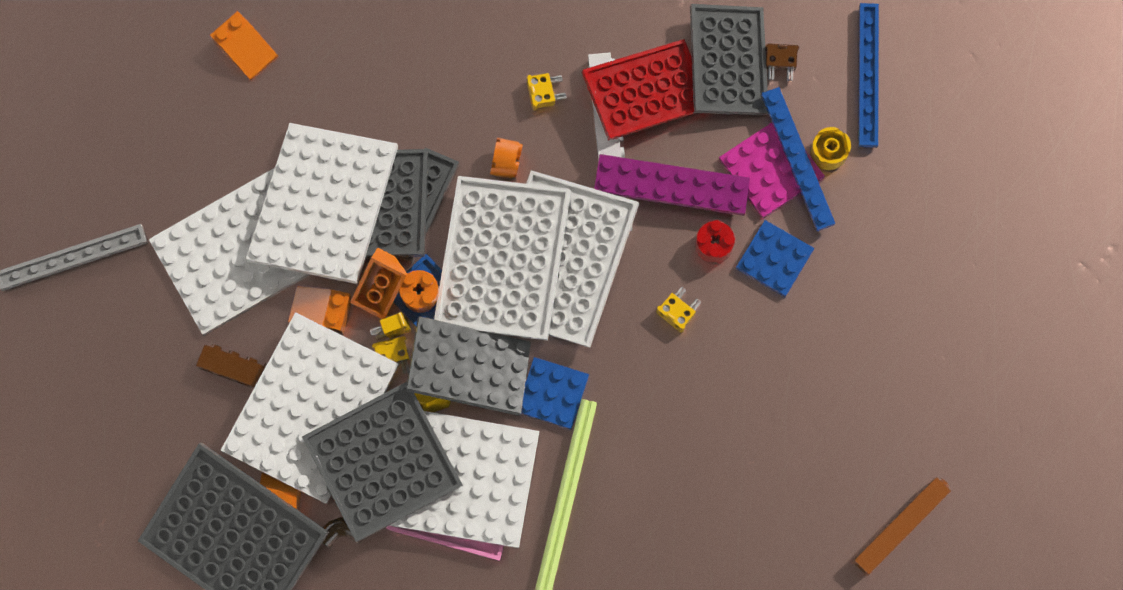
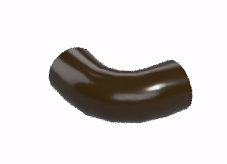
M343 517L333 519L322 527L329 532L323 541V544L329 548L342 536H347L355 541Z

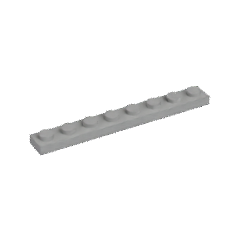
M139 224L0 270V290L4 291L146 244L148 242L143 226Z

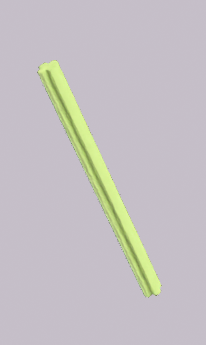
M581 399L535 590L553 589L597 403L594 401Z

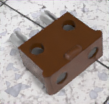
M766 44L768 80H774L775 69L787 70V81H789V78L790 81H793V71L797 67V52L800 48L798 45Z

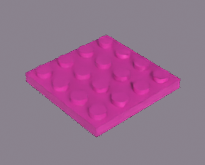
M773 123L762 128L719 157L720 162L730 175L750 178L747 199L762 219L801 194ZM807 153L819 182L825 175Z

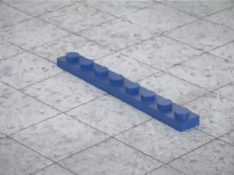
M860 3L858 147L877 148L879 4Z
M780 87L763 92L761 97L816 231L834 226L836 223Z

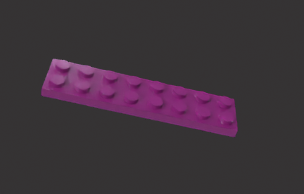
M600 154L594 189L621 197L744 216L750 178Z

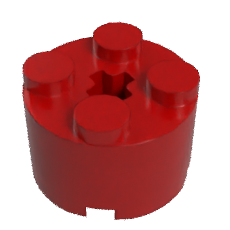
M719 220L708 222L697 233L696 252L706 262L721 263L731 255L735 244V236L727 224ZM712 240H714V241L717 240V241H718V244H717V243L712 244L711 242H712Z

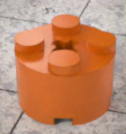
M497 138L490 175L509 179L516 178L519 162L516 160H520L523 144H519L517 141Z
M416 270L407 273L399 289L404 304L413 312L424 313L431 310L437 304L439 287L433 275L426 271ZM422 288L423 291L418 295L416 291Z

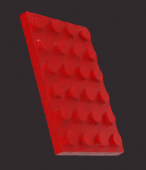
M685 39L586 68L581 72L608 141L695 114L692 56Z

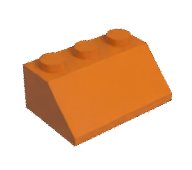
M380 248L376 249L350 303L381 319L386 318L407 275L395 256Z

